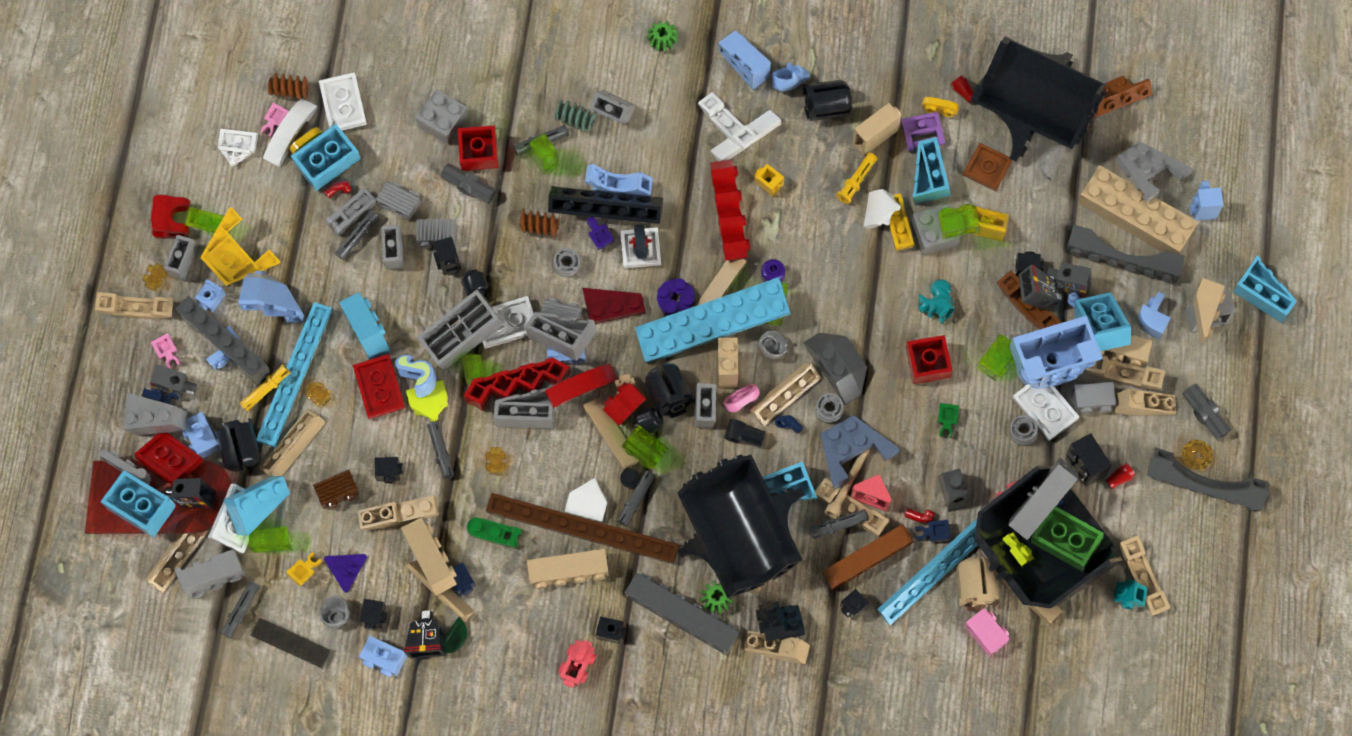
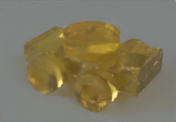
M156 263L153 266L150 264L147 271L151 273L149 276L145 274L142 281L146 282L144 286L147 289L155 291L157 287L161 288L163 284L162 277L166 278L168 274L163 265Z
M311 381L304 388L307 392L305 396L309 400L313 397L315 399L313 403L317 407L320 405L324 407L332 399L330 397L332 393L328 389L323 391L321 389L323 385L319 381L316 383Z
M490 447V452H486V460H490V463H486V471H490V475L502 474V471H506V463H502V459H506V452H502V447Z

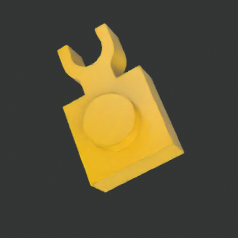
M313 552L309 554L305 563L299 559L286 572V575L299 587L314 575L312 568L322 563L321 559H318L317 562L311 561L315 554Z

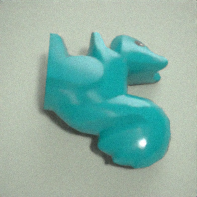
M944 279L934 281L930 286V292L934 296L931 299L921 294L918 295L919 311L921 313L928 311L929 318L937 314L941 324L951 317L955 310L953 299L950 296L952 286Z

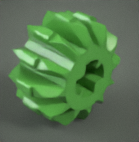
M659 20L658 25L653 23L652 28L648 29L649 35L647 40L650 41L651 47L656 46L657 52L660 48H663L664 52L666 47L672 49L673 44L677 43L678 31L675 30L674 24L669 26L668 20L665 24H662V21Z
M713 580L712 587L707 583L705 585L707 590H701V594L704 597L700 600L702 603H706L704 609L711 607L710 613H714L715 609H718V613L722 614V607L728 611L729 606L727 604H733V600L727 598L721 584L716 585V581ZM714 594L721 595L719 601H715Z

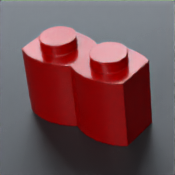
M631 381L628 384L624 382L617 389L619 393L614 398L610 396L603 403L605 405L603 411L618 426L647 398Z

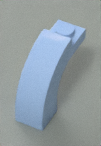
M594 164L587 165L585 183L593 186L594 191L651 196L653 178L642 172L615 174Z

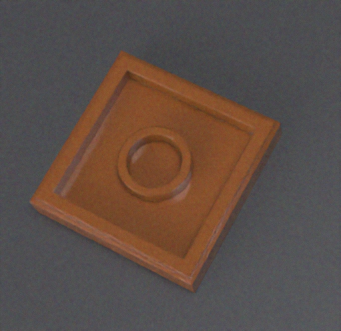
M979 143L963 172V176L996 192L1013 160L1009 159V156Z

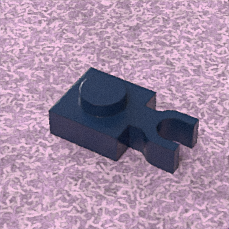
M948 520L929 522V528H924L923 526L915 527L916 532H924L922 536H916L917 541H923L930 537L931 543L951 541Z

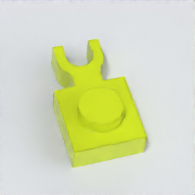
M1014 532L1003 538L1005 543L1010 546V552L1021 566L1035 559L1031 549L1024 545V543H1020Z

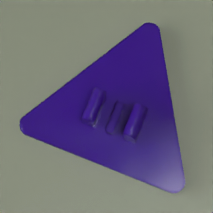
M366 554L324 557V561L345 593L351 588L367 559Z

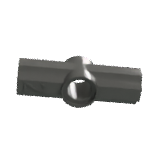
M450 163L445 165L440 175L443 180L456 186L463 194L467 196L472 195L487 204L492 202L497 192L495 188L480 181V178L474 173L464 172Z
M1197 383L1182 393L1194 409L1193 412L1197 420L1201 424L1206 425L1216 440L1221 439L1231 431L1230 427L1221 417L1218 406L1214 401L1206 397Z

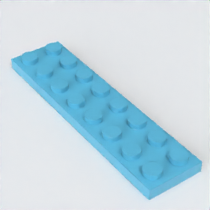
M778 277L635 327L645 362L649 364L718 340V338H724L790 315L791 312Z

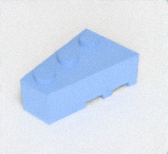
M735 30L718 43V51L752 90L770 78L771 62L752 46L742 34Z

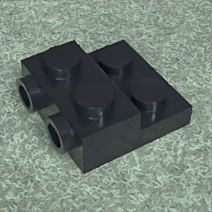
M778 602L759 604V610H756V617L759 623L760 634H764L766 641L805 635L799 605L779 607Z

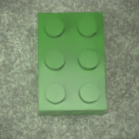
M1055 506L1035 530L1031 543L1084 572L1100 545L1104 533Z

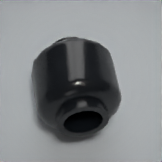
M477 269L463 275L464 278L461 280L465 294L469 296L475 290H478L485 296L489 285L484 273Z
M652 407L638 412L635 415L636 421L633 422L637 432H642L646 436L660 430L662 423H664L658 410H654Z

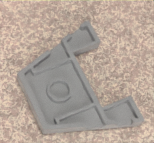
M1142 142L1124 151L1116 159V162L1128 178L1131 177L1135 182V188L1138 191H1142L1146 202L1156 197L1160 191L1148 181L1150 178L1167 169L1181 181L1190 175L1193 170L1190 166Z

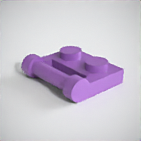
M938 112L901 119L908 152L918 148V141H912V137L936 133L939 146L945 145Z

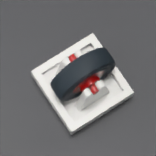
M635 225L634 230L620 231L624 269L661 265L658 227L644 229V225Z

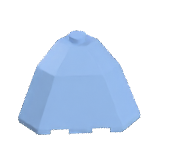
M263 271L248 273L244 277L238 302L242 310H261L264 316H284L287 323L306 322L303 312L285 284L266 275Z

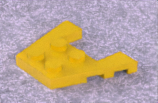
M232 206L228 209L200 257L225 286L244 279L248 273L263 271L281 262L270 249L254 262L228 232L243 219Z

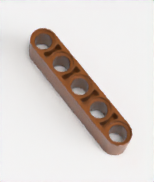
M904 524L900 525L828 567L822 574L832 590H835L914 543V540Z

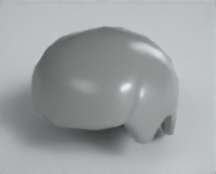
M775 330L765 332L759 339V350L768 359H778L788 350L787 340L781 333Z
M339 596L325 599L324 607L320 609L321 621L330 628H339L344 625L350 617L347 602Z

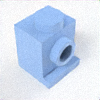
M206 279L195 300L205 311L208 309L214 312L226 293L223 288Z

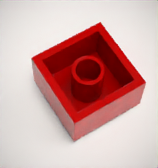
M495 125L458 128L461 170L472 171L499 168Z
M945 335L907 341L905 350L913 384L951 378L953 370Z

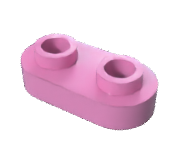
M756 384L745 385L725 398L723 404L728 412H738L749 402L755 401L760 391Z

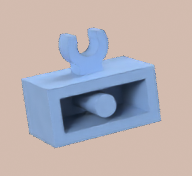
M1201 181L1197 193L1189 204L1190 215H1193V219L1198 221L1217 218L1224 206L1221 188H1210L1209 181Z
M200 412L188 418L186 430L182 431L185 439L189 438L191 441L189 448L201 456L202 459L220 451L217 438L204 413Z
M369 636L359 658L363 661L362 665L373 669V667L381 669L380 673L387 677H391V675L397 677L407 655L404 651Z

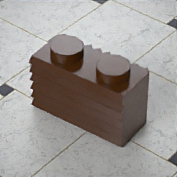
M349 469L313 484L323 509H334L339 505L338 503L342 501L350 502L357 498L356 495L360 494Z

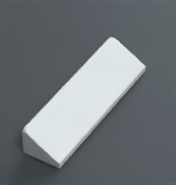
M769 110L747 126L758 136V139L753 143L781 125V119ZM728 138L710 150V152L717 161L730 160L744 149Z

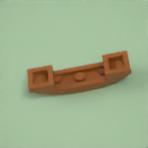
M1011 270L997 281V285L1009 301L1037 329L1040 330L1062 323L1051 311L1048 312L1046 309H1040L1022 302L1019 278Z

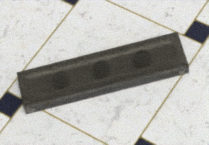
M261 618L258 619L250 635L321 669L330 653L329 649Z

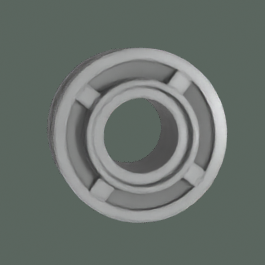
M563 248L555 254L553 267L558 275L571 277L579 270L580 257L575 250ZM569 259L572 264L564 266L562 260Z
M832 393L822 395L816 404L817 417L824 423L837 422L843 413L841 398ZM827 405H831L835 408V410L832 412H828L825 410L824 407Z
M1028 415L1016 417L1010 426L1011 438L1015 443L1022 446L1032 444L1038 436L1036 421ZM1026 427L1029 429V432L1023 434L1019 432V429Z

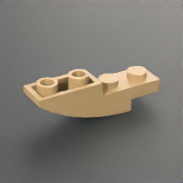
M434 495L358 510L361 530L406 525L421 517L425 519L439 515L437 500Z

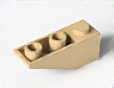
M1204 278L1200 281L1193 300L1200 343H1204L1206 338L1210 339L1214 330L1211 324L1213 321L1216 322L1220 310H1217L1218 304L1223 303L1226 293H1223L1224 285Z
M1133 335L1131 336V345L1101 351V355L1110 357L1113 361H1123L1133 366L1144 367L1148 361L1153 341Z
M1126 389L1115 394V413L1176 414L1175 395L1135 389Z
M748 631L743 650L786 662L805 665L810 645L799 638L792 637L766 641L764 634Z

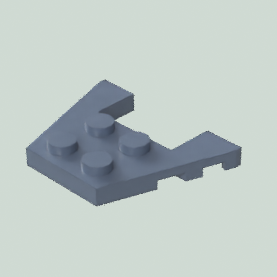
M854 415L820 433L834 489L849 482V477L841 464L868 449L875 447L884 461L900 453L897 446Z

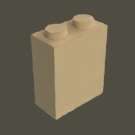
M888 103L854 128L852 144L863 156H866L867 153L898 132L901 113L898 108Z
M718 338L719 389L738 388V338Z

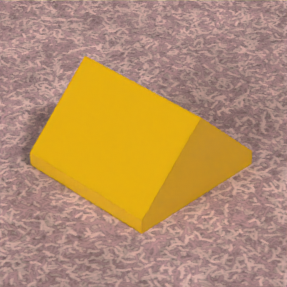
M972 206L966 233L1002 242L1009 214Z

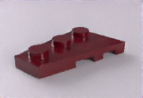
M582 288L588 318L594 320L595 324L646 313L642 293Z

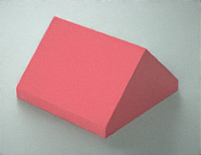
M880 474L855 484L851 494L853 499L888 512L891 497Z

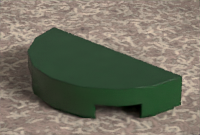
M459 616L445 636L447 653L459 651L465 645L468 638L467 627Z

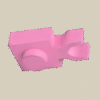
M272 103L264 118L268 123L262 127L261 132L265 134L268 129H271L268 136L272 138L276 132V127H279L289 111Z
M168 333L151 342L159 359L166 358L168 368L172 369L170 366L172 360H175L178 365L181 364L179 359L173 355L178 350Z

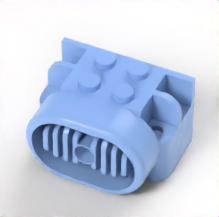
M1087 316L1014 337L1009 346L1019 379L1025 385L1029 384L1032 388L1045 389L1073 381L1083 373L1084 369L1092 367L1096 361L1103 359ZM1047 360H1053L1055 364L1052 365Z

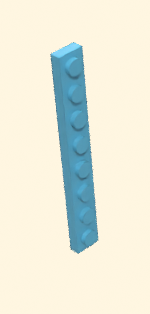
M316 302L313 303L287 365L291 373L280 382L258 433L257 442L273 448L276 447L333 311L331 307Z
M977 519L877 609L886 623L891 625L978 546L975 542Z

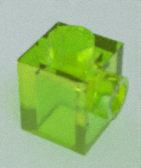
M469 354L462 358L467 385H470L473 379L485 377L481 355Z

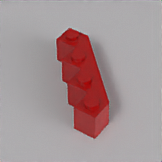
M732 159L710 162L711 179L725 261L748 258L747 251L750 250L749 239H745L743 226H746L745 214H741L739 201H742L741 190H737L735 177H738L737 165H733Z
M552 357L539 363L519 366V368L510 371L505 370L488 377H479L473 379L464 394L466 403L483 411L492 395L499 399L514 396L518 388L530 393L532 390H539L544 381L556 385L568 379L571 374L568 365Z

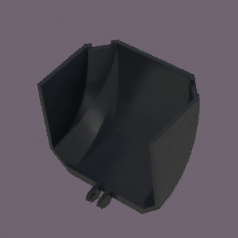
M1036 466L978 512L975 542L992 563L988 568L990 572L994 570L999 572L996 580L1004 579L1023 605L1051 609L1100 578L1120 563L1122 558L1119 555H1115L1113 551L1116 548L1115 544L1072 488L1062 498L1064 503L1057 507L1104 533L1100 545L1084 572L1031 543L1032 535L1026 540L1009 526L1010 517L1028 497L1027 494L1032 492L1033 482L1035 481L1038 484L1042 480L1041 477L1045 476L1051 469V466ZM1014 532L1018 541L1031 549L1035 559L1021 566L1010 552V546L1003 540L1006 535Z

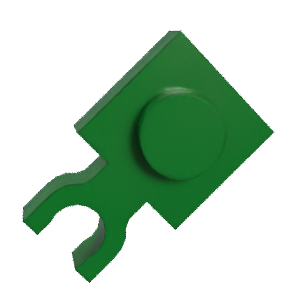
M940 403L937 423H943V427L940 429L939 437H942L943 430H948L950 432L949 438H952L951 425H957L959 405Z

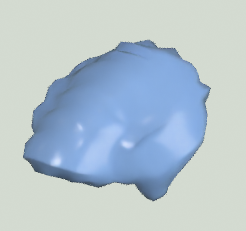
M788 62L785 68L772 72V87L780 92L790 91L808 80L810 74L800 65L794 66Z

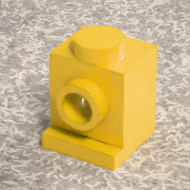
M768 164L763 168L760 167L754 175L755 183L768 192L771 197L784 184V176Z

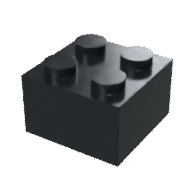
M1092 433L1072 443L1066 453L1067 463L1075 468L1078 472V480L1084 483L1086 487L1105 477L1112 467Z

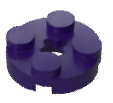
M681 278L668 280L658 288L657 304L666 315H672L692 308L694 304V291ZM673 294L681 296L678 302L670 299L673 297Z

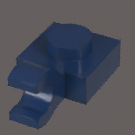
M144 388L142 397L170 404L171 399H179L174 393L163 396L162 391L151 388V390Z

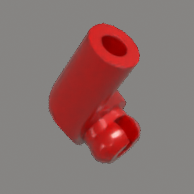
M346 180L337 181L330 185L324 191V194L329 199L341 190L348 194L352 190V186Z
M908 508L905 512V518L921 523L932 522L935 513L931 510H926L923 514Z

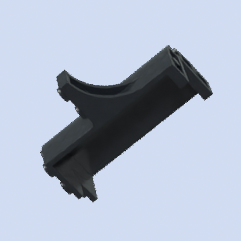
M1004 37L1000 41L987 73L977 84L970 101L996 113L1006 123L1012 137V152L1009 159L1016 162L1019 157H1024L1028 149L1025 145L1027 141L1031 142L1035 132L1070 149H1073L1075 144L1079 145L1088 130L1087 127L1099 109L1098 106L1106 95V91H1104L1106 84L1071 68L1073 65L1071 61L1073 55L1068 52L1059 55L1047 54Z
M741 454L732 460L722 459L717 462L715 468L710 469L708 472L703 473L700 471L692 475V479L682 485L683 488L677 492L696 532L693 535L694 538L684 542V546L679 550L681 558L697 555L704 559L715 572L727 598L759 588L771 579L775 580L784 575L803 560L789 531L788 513L791 505L796 503L805 494L802 488L795 490L789 488L781 494L778 492L770 494L752 455L743 456Z

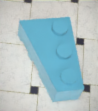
M937 137L918 141L913 192L914 205L951 196Z
M1257 255L1235 287L1233 293L1282 323L1297 301L1284 285L1277 281L1272 275L1273 272L1265 267L1261 262V258Z
M360 292L340 301L339 304L358 337L361 346L365 350L368 359H374L391 353L383 336L386 332L381 323L377 325L376 321L379 319L374 310H369L371 305L367 297L362 298Z
M803 461L763 477L770 494L775 492L781 494L789 488L794 490L802 488L805 495L798 501L815 500L817 498Z
M271 476L223 499L237 535L248 536L290 492L284 476Z

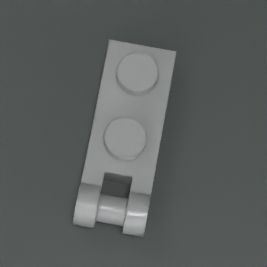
M363 188L328 217L326 224L329 227H333L334 232L340 236L349 226L374 207L377 201L366 188ZM342 218L344 221L339 224L337 221Z
M103 449L99 454L106 463L121 472L125 470L148 485L151 483L152 478L145 469H136V465L129 460L124 462L120 459L121 456L113 450L108 452Z

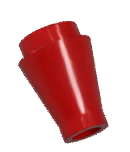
M961 75L951 83L952 90L970 103L974 91L967 77L964 78Z
M1125 463L1124 465L1121 464L1105 481L1113 489L1133 480L1132 478L1136 475L1129 464Z

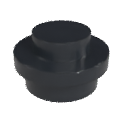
M626 469L620 475L621 484L626 488H633L639 483V474L634 469Z

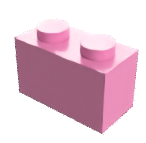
M984 608L969 619L964 627L990 657L1007 644L1010 639L1008 631L995 622L997 619L991 611L987 612Z

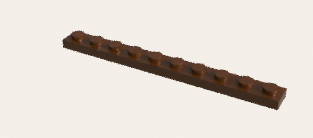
M491 493L486 508V513L673 565L679 548V544L495 493Z

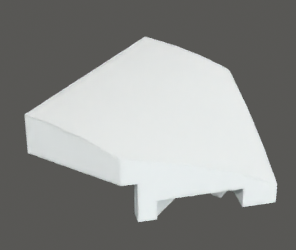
M220 129L218 149L233 167L255 152L258 134Z
M884 189L869 192L864 221L865 228L872 229L881 226L882 223L885 225L890 224L893 212L899 211L901 205L894 200L893 194L888 193Z
M596 478L569 493L565 512L603 521L608 501Z

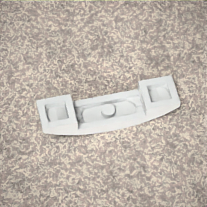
M713 92L698 102L700 108L714 125L740 148L745 149L758 139V136L747 125L741 124L724 107V103Z
M301 98L280 123L265 151L263 159L280 167L289 153L288 148L305 122L310 121L318 107Z

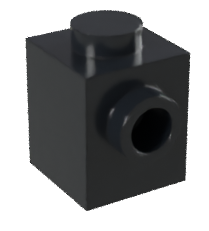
M1032 251L1017 253L1015 275L1019 277L1018 274L1031 264L1043 271L1044 261H1040L1041 254H1036Z
M398 457L375 458V478L377 481H384L387 484L400 481V475L404 474V465L400 463Z
M855 589L841 601L840 610L847 618L850 617L854 621L868 608L869 602Z
M364 599L359 621L364 626V629L375 631L376 628L382 629V624H385L387 620L385 603Z
M600 616L595 634L596 639L620 644V639L624 640L626 634L623 621Z

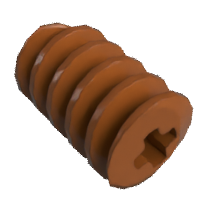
M275 73L274 77L269 79V95L275 93L276 96L282 94L283 97L289 95L290 98L296 96L297 99L304 97L305 100L308 97L309 83L306 76L300 81V76L298 75L293 80L292 75H289L288 79H286L285 74H282L281 78H279L278 73Z
M522 209L520 227L523 233L529 229V233L533 234L536 229L537 235H541L543 231L546 237L550 232L552 238L556 237L560 225V215L558 219H555V215L552 213L551 217L548 218L547 212H545L543 217H540V212L537 211L536 215L533 216L532 210L526 215L525 209Z

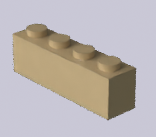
M421 517L401 527L435 596L457 585L454 577L457 575L452 566H447L446 563L449 560L445 552L439 551L438 548L441 545L437 537L432 538L431 534L434 532L429 522L425 524Z
M605 549L527 560L530 585L535 587V589H543L550 584L563 586L566 585V582L571 581L583 583L586 579L591 578L603 580L605 576H609Z

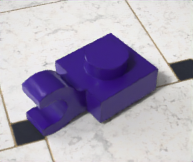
M594 217L587 219V224L592 230L588 235L597 250L614 242V238L605 224L599 226Z

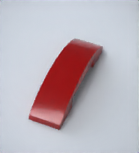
M606 364L566 379L546 389L545 393L552 407L555 408L575 397L613 384L618 378L611 364Z

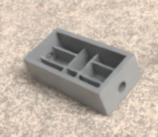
M475 290L417 336V338L436 364L446 371L505 323L486 298L478 290ZM457 320H460V322H458L456 325H454L453 327L451 326Z
M1059 458L1037 486L1032 488V492L1027 494L1028 497L1010 517L1009 526L1028 540L1078 480V472Z

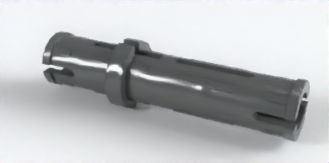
M564 124L536 137H528V140L513 145L516 155L520 156L569 136V132Z
M370 210L364 219L356 224L357 227L337 251L334 252L335 255L344 260L361 238L370 232L369 229L379 219V216Z
M431 422L427 424V428L436 453V463L439 464L442 479L452 478L454 473L450 463L451 457L447 453L439 422Z
M648 471L644 472L631 497L624 503L625 507L616 520L619 524L622 525L624 523V526L627 527L634 513L638 512L639 504L656 478L654 474Z
M866 509L834 520L828 519L825 523L810 527V533L813 539L827 534L832 535L841 529L869 521V516Z
M252 581L248 582L234 610L228 614L229 618L220 632L222 635L231 639L239 623L242 624L245 612L258 589H260L258 584Z

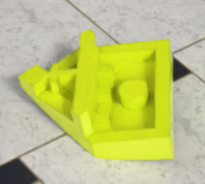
M443 380L436 381L433 391L425 397H417L414 388L406 390L410 407L414 410L415 415L427 417L432 422H436L440 412L448 406V396Z

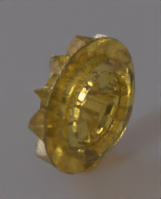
M1191 440L1184 445L1181 456L1183 463L1189 469L1192 468L1198 471L1207 468L1211 464L1213 451L1206 442ZM1199 449H1201L1199 456L1202 457V459L1198 458L1197 460L1193 461L1194 455L1192 454V452L1196 453Z

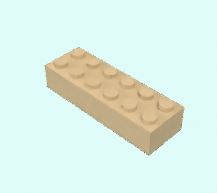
M1099 165L1081 193L1078 204L1161 252L1169 251L1180 254L1195 230L1198 221L1156 197L1146 202L1141 190L1138 191L1132 183Z

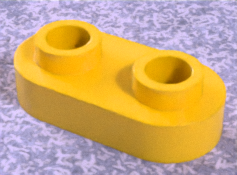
M934 97L923 98L922 108L927 113L938 112L950 118L958 114L959 105L955 102Z
M315 127L296 140L290 146L291 153H296L323 133L321 129Z

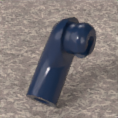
M791 415L778 416L775 419V425L778 428H791L796 434H799L804 429Z

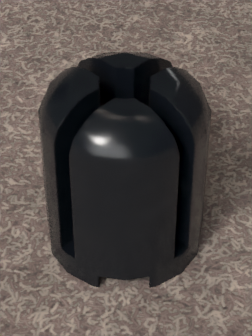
M834 80L803 85V95H806V106H804L809 121L843 117L850 113L852 95L850 87L845 81Z
M674 363L661 364L662 375L667 386L657 367L650 370L646 375L645 385L660 416L663 418V416L670 415L671 418H675L686 413V407L692 402L695 404V398L679 367Z
M248 418L249 422L241 423L239 420H234L222 424V428L219 430L214 428L223 465L229 471H244L242 460L248 469L255 467L261 461V453L253 422L250 418Z

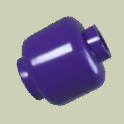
M776 259L766 261L761 268L762 281L766 282L779 277L782 283L785 279L784 264Z

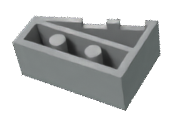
M535 312L525 325L529 339L575 361L578 360L597 332L594 320H577L576 317H570V319L562 318L559 315Z
M548 388L536 389L523 395L517 394L495 400V426L553 429L555 408L552 407L545 393V390Z
M127 393L124 430L137 436L186 430L187 411L174 405Z
M234 549L212 556L210 560L201 564L198 561L193 562V567L181 570V567L175 568L182 590L190 598H200L205 595V592L211 589L213 591L223 587V584L237 582L242 579V576L246 575L238 554Z

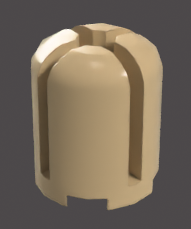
M971 557L963 560L957 566L959 607L965 606L966 611H981L983 607L993 605V609L999 606L998 582L996 580L997 571L990 572L988 568L992 563L988 558L981 557L979 560L978 557Z

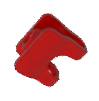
M155 195L151 210L152 236L158 239L176 238L177 235L188 237L189 227L185 224L176 223L172 217L178 212L188 211L190 209V200L185 197Z

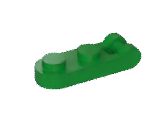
M477 517L472 518L467 523V531L470 536L512 549L517 548L518 536H521L522 529ZM506 533L511 534L509 539H504Z

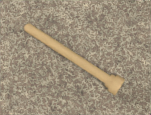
M871 448L859 454L848 474L849 482L843 484L835 501L828 504L824 511L828 517L832 519L840 517L842 513L841 504Z

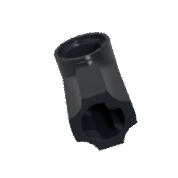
M730 419L724 438L733 443L742 442L760 448L765 431L747 426L746 423L740 420Z

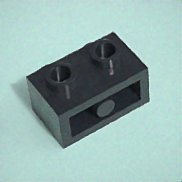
M448 237L435 241L436 252H433L438 270L442 269L444 275H454L462 270L453 238Z

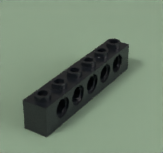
M552 186L548 199V212L660 224L663 211L662 197Z

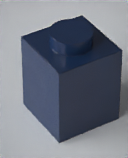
M462 562L453 567L457 575L454 577L457 585L453 587L459 596L470 594L474 590L473 588L476 587Z

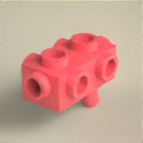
M576 640L574 645L571 644L567 651L569 657L566 663L562 662L558 671L560 679L563 680L562 684L573 688L574 685L579 687L580 683H585L589 674L586 672L588 665L592 666L597 657L594 654L595 648L592 647V643L586 640L581 642ZM572 671L577 672V676L574 678L570 676Z

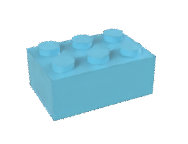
M337 124L291 155L294 165L315 191H318L361 160L358 150Z
M1111 292L1074 300L1075 319L1087 316L1100 352L1131 345V326Z
M125 470L101 500V503L107 510L154 538L176 507L169 497Z

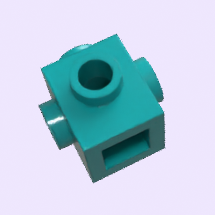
M1126 579L1125 582H1117L1114 591V602L1120 604L1121 608L1124 609L1145 607L1148 588L1131 579Z

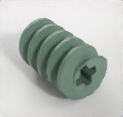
M561 100L555 112V120L559 121L561 119V122L564 124L568 122L569 126L575 125V129L581 128L582 132H589L595 123L597 112L595 111L590 115V109H587L584 113L583 106H580L577 110V103L570 107V100H567L565 104Z

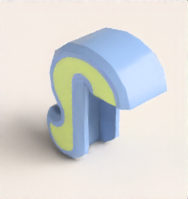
M402 355L396 359L395 364L400 377L417 380L414 388L417 397H425L433 391L437 377L431 363L426 360L414 361L411 355Z

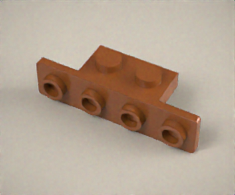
M1121 76L1105 83L1104 91H1106V95L1098 106L1099 109L1094 118L1152 95L1151 81L1146 79L1132 85L1125 76Z

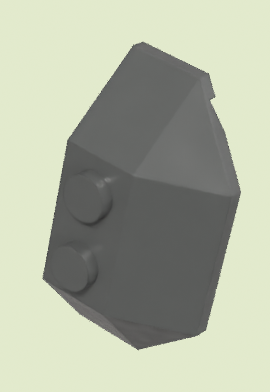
M818 333L803 342L844 405L861 396L867 366L846 336Z

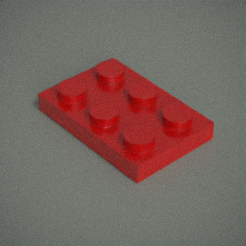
M390 354L353 365L368 419L405 409Z
M167 432L158 433L134 453L138 461L172 485L175 479H184L203 462L201 456Z

